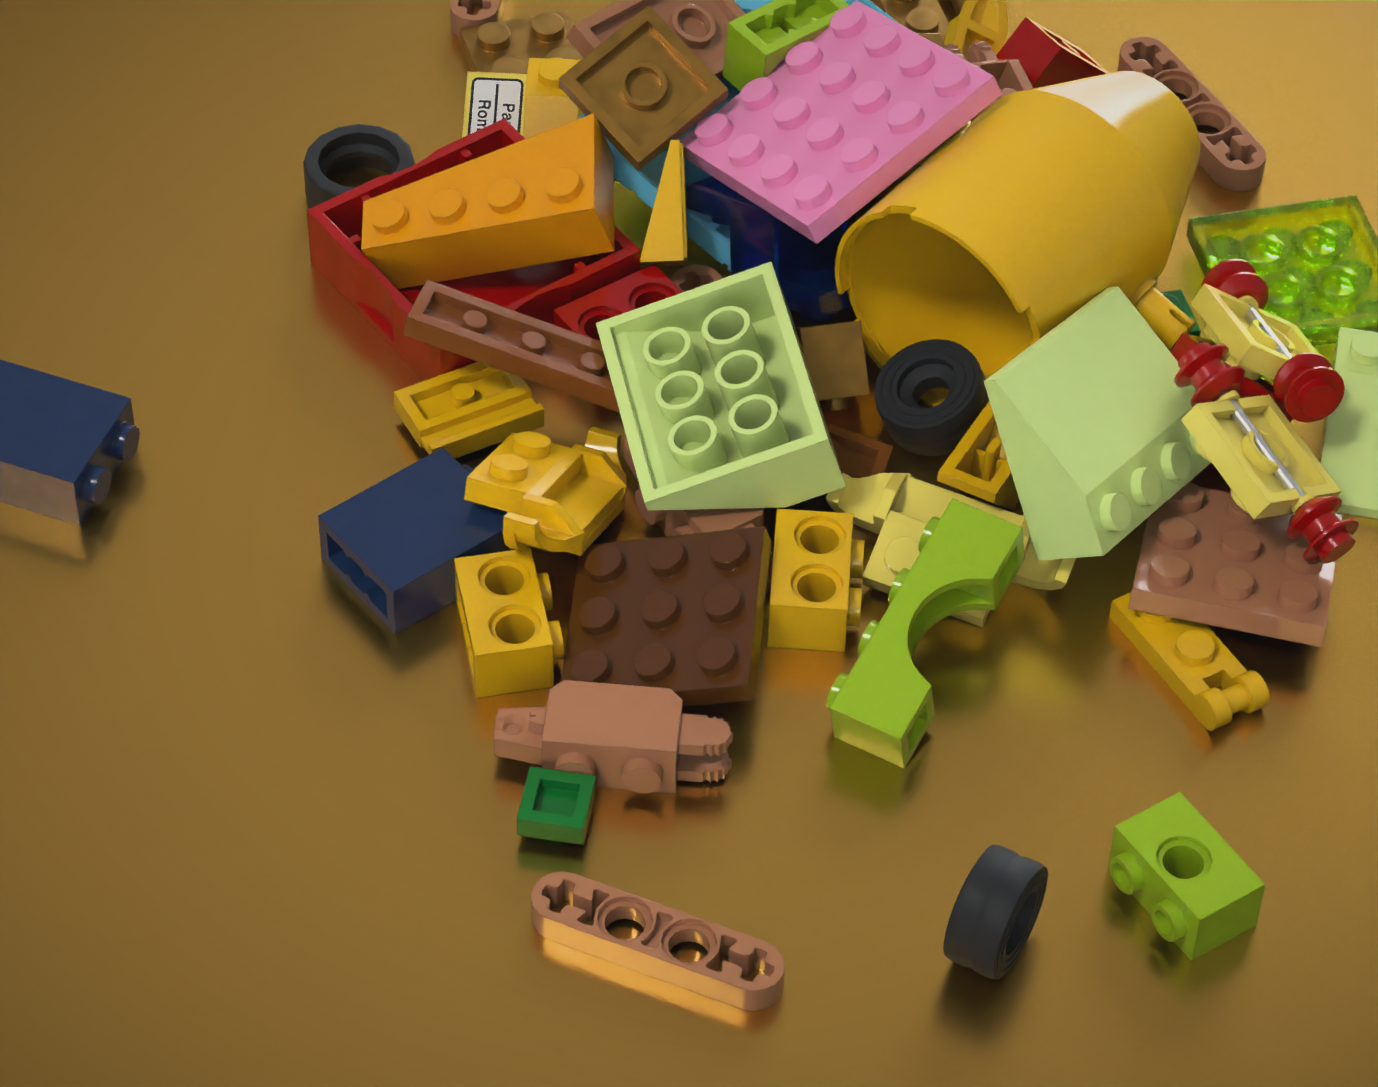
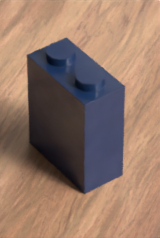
M0 360V502L81 526L95 504L99 505L105 500L110 489L111 479L123 461H130L137 450L140 431L134 424L131 398Z
M443 447L318 515L321 559L395 635L456 601L454 558L515 550L506 546L503 538V519L508 512L464 500L466 479L473 469L468 465L461 466Z

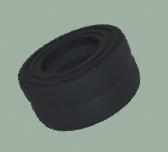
M943 339L917 342L897 352L881 369L874 389L877 410L891 438L906 451L922 456H938L953 452L987 405L989 398L984 385L986 378L975 356L962 345ZM944 388L949 390L945 400L934 407L927 408L918 405L921 396L931 389Z
M991 845L971 869L956 899L945 932L944 955L951 961L961 966L972 968L975 972L988 978L997 980L1002 978L1018 958L1037 920L1047 887V868L1040 862L1020 856L1015 851L1004 846Z

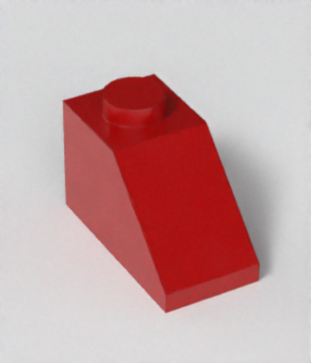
M1028 17L1023 19L996 55L998 60L1018 59L1033 88L1108 74L1103 67L1082 49Z

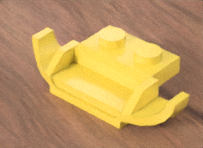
M842 473L846 487L829 492L826 496L828 505L835 512L853 513V524L879 534L862 580L863 585L889 594L893 581L899 571L903 568L910 570L919 556V541L929 520L934 516L941 518L952 498L1023 528L1025 559L1012 582L1035 589H1062L1068 581L1076 558L1038 561L1024 514L1018 515L915 479L910 473H879L862 478H851L849 475ZM968 610L950 616L983 627L990 610Z

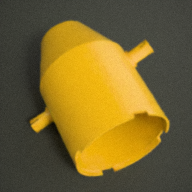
M1118 71L1005 95L993 102L973 121L967 122L941 143L930 158L846 230L837 248L835 257L838 294H843L847 291L850 304L857 317L854 321L861 320L864 350L875 364L882 369L892 356L909 345L925 340L943 339L956 342L968 349L979 362L987 379L1106 288L1116 286L1122 290L1171 352L1181 334H1189L1196 324L1193 318H1189L1156 289L1158 285L1156 280L1162 274L1167 264L1200 159L1198 130L1192 116L1181 100L1165 85L1150 76L1134 71ZM944 388L931 389L921 396L919 402L927 407H934L945 400L949 390Z

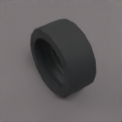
M356 124L343 126L320 135L308 147L303 162L305 194L309 208L355 188L342 186L329 180L333 175L345 169L358 167L375 168L392 174L415 165L410 145L397 133L373 125Z

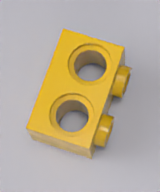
M777 509L767 647L845 652L847 626L860 627L862 588L849 587L850 578H862L865 540L852 539L853 513Z
M526 548L523 551L511 550L454 558L456 605L476 698L554 687L553 660L564 659L563 637L559 621L547 620L546 611L553 610L550 580L547 572L536 573L531 548Z

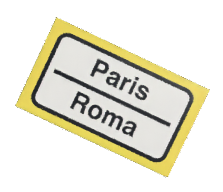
M467 71L462 138L502 119L507 120L523 136L527 74Z

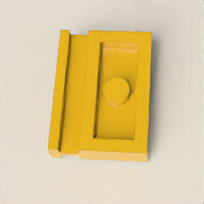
M480 362L472 363L394 391V409L419 447L425 448L428 455L443 447L456 459L502 442L512 432H529L544 426V408L540 403H535L532 398V391L524 379Z

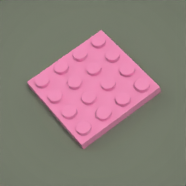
M856 0L850 6L836 12L830 20V27L811 42H802L792 47L787 52L785 59L773 69L769 76L750 81L742 88L738 95L718 111L703 118L694 130L680 140V143H683L684 156L689 162L818 244L1002 95V92L995 77L990 73Z

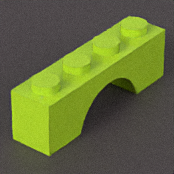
M954 498L951 499L941 518L934 516L925 526L919 541V556L910 570L903 568L897 574L888 596L889 607L880 622L872 620L864 630L858 645V660L849 675L843 672L836 678L826 703L827 709L830 710L835 738L904 769L935 716L932 685L920 674L912 661L919 641L934 624L952 614L968 610H996L1025 559L1022 527Z

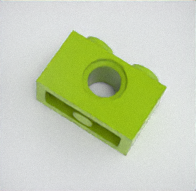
M1181 792L1115 825L1108 868L1113 881L1123 893L1134 896L1150 914L1158 933L1169 942L1174 941L1191 961L1257 925L1265 883Z

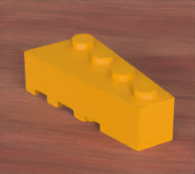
M595 113L363 201L361 250L397 289L424 285L426 280L441 282L613 252L614 156Z

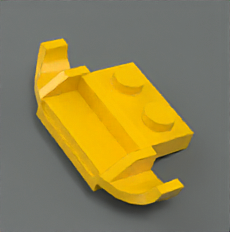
M592 426L588 430L585 446L575 444L570 448L551 443V439L541 433L528 431L512 432L467 476L464 500L508 512L503 519V538L505 545L511 549L523 551L531 546L549 552L565 551L581 556L624 508L627 482L626 474L620 464L621 434Z

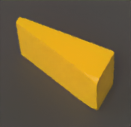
M670 140L640 257L641 267H648L654 263L658 267L685 266L686 262H688L684 146L683 143H680V140Z

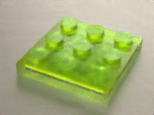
M1357 195L1189 218L1186 236L1204 277L1214 266L1223 261L1240 259L1248 262L1268 287L1269 296L1264 311L1295 324L1313 347L1337 343L1340 327L1378 333V238Z

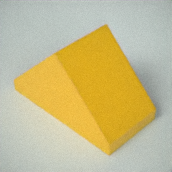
M989 401L938 471L937 481L991 503L1015 510L1019 497Z

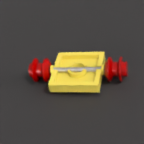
M1240 259L1226 260L1214 266L1204 277L1201 289L1191 304L1206 322L1203 328L1204 332L1218 344H1225L1229 348V356L1226 359L1231 367L1242 366L1245 370L1244 376L1252 380H1258L1261 375L1272 379L1276 398L1285 405L1288 414L1299 422H1316L1333 413L1344 396L1345 385L1342 377L1332 369L1330 362L1316 351L1295 324L1264 311L1269 296L1268 287L1265 281L1257 275L1253 266Z
M1201 343L1190 349L1178 362L1180 370L1175 376L1174 383L1180 388L1192 385L1196 390L1190 400L1193 408L1181 421L1193 436L1197 451L1203 458L1215 466L1231 488L1230 493L1233 500L1241 509L1249 513L1254 520L1294 513L1286 535L1289 539L1305 537L1309 545L1303 554L1305 561L1312 562L1321 559L1324 564H1328L1342 557L1354 546L1356 541L1352 535L1359 526V522L1354 518L1341 521L1336 515L1342 504V500L1338 496L1342 491L1270 395L1240 398L1237 391L1244 378L1245 370L1239 365L1229 368L1225 366L1223 362L1229 353V348L1225 344L1210 346L1209 343Z

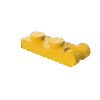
M1131 592L1112 600L1109 617L1207 730L1213 731L1230 723L1232 714L1242 710L1249 714L1269 704V690L1261 675L1254 670L1247 671L1207 624L1128 609ZM1221 686L1224 690L1221 691L1216 687Z

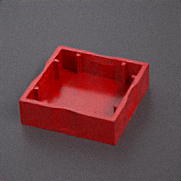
M505 119L435 150L431 155L409 168L377 177L307 210L311 263L423 381L478 361L403 335L407 316L424 285L397 289L364 255L361 250L363 201L524 140L525 138ZM614 225L613 252L435 283L554 325V309L641 270V250Z

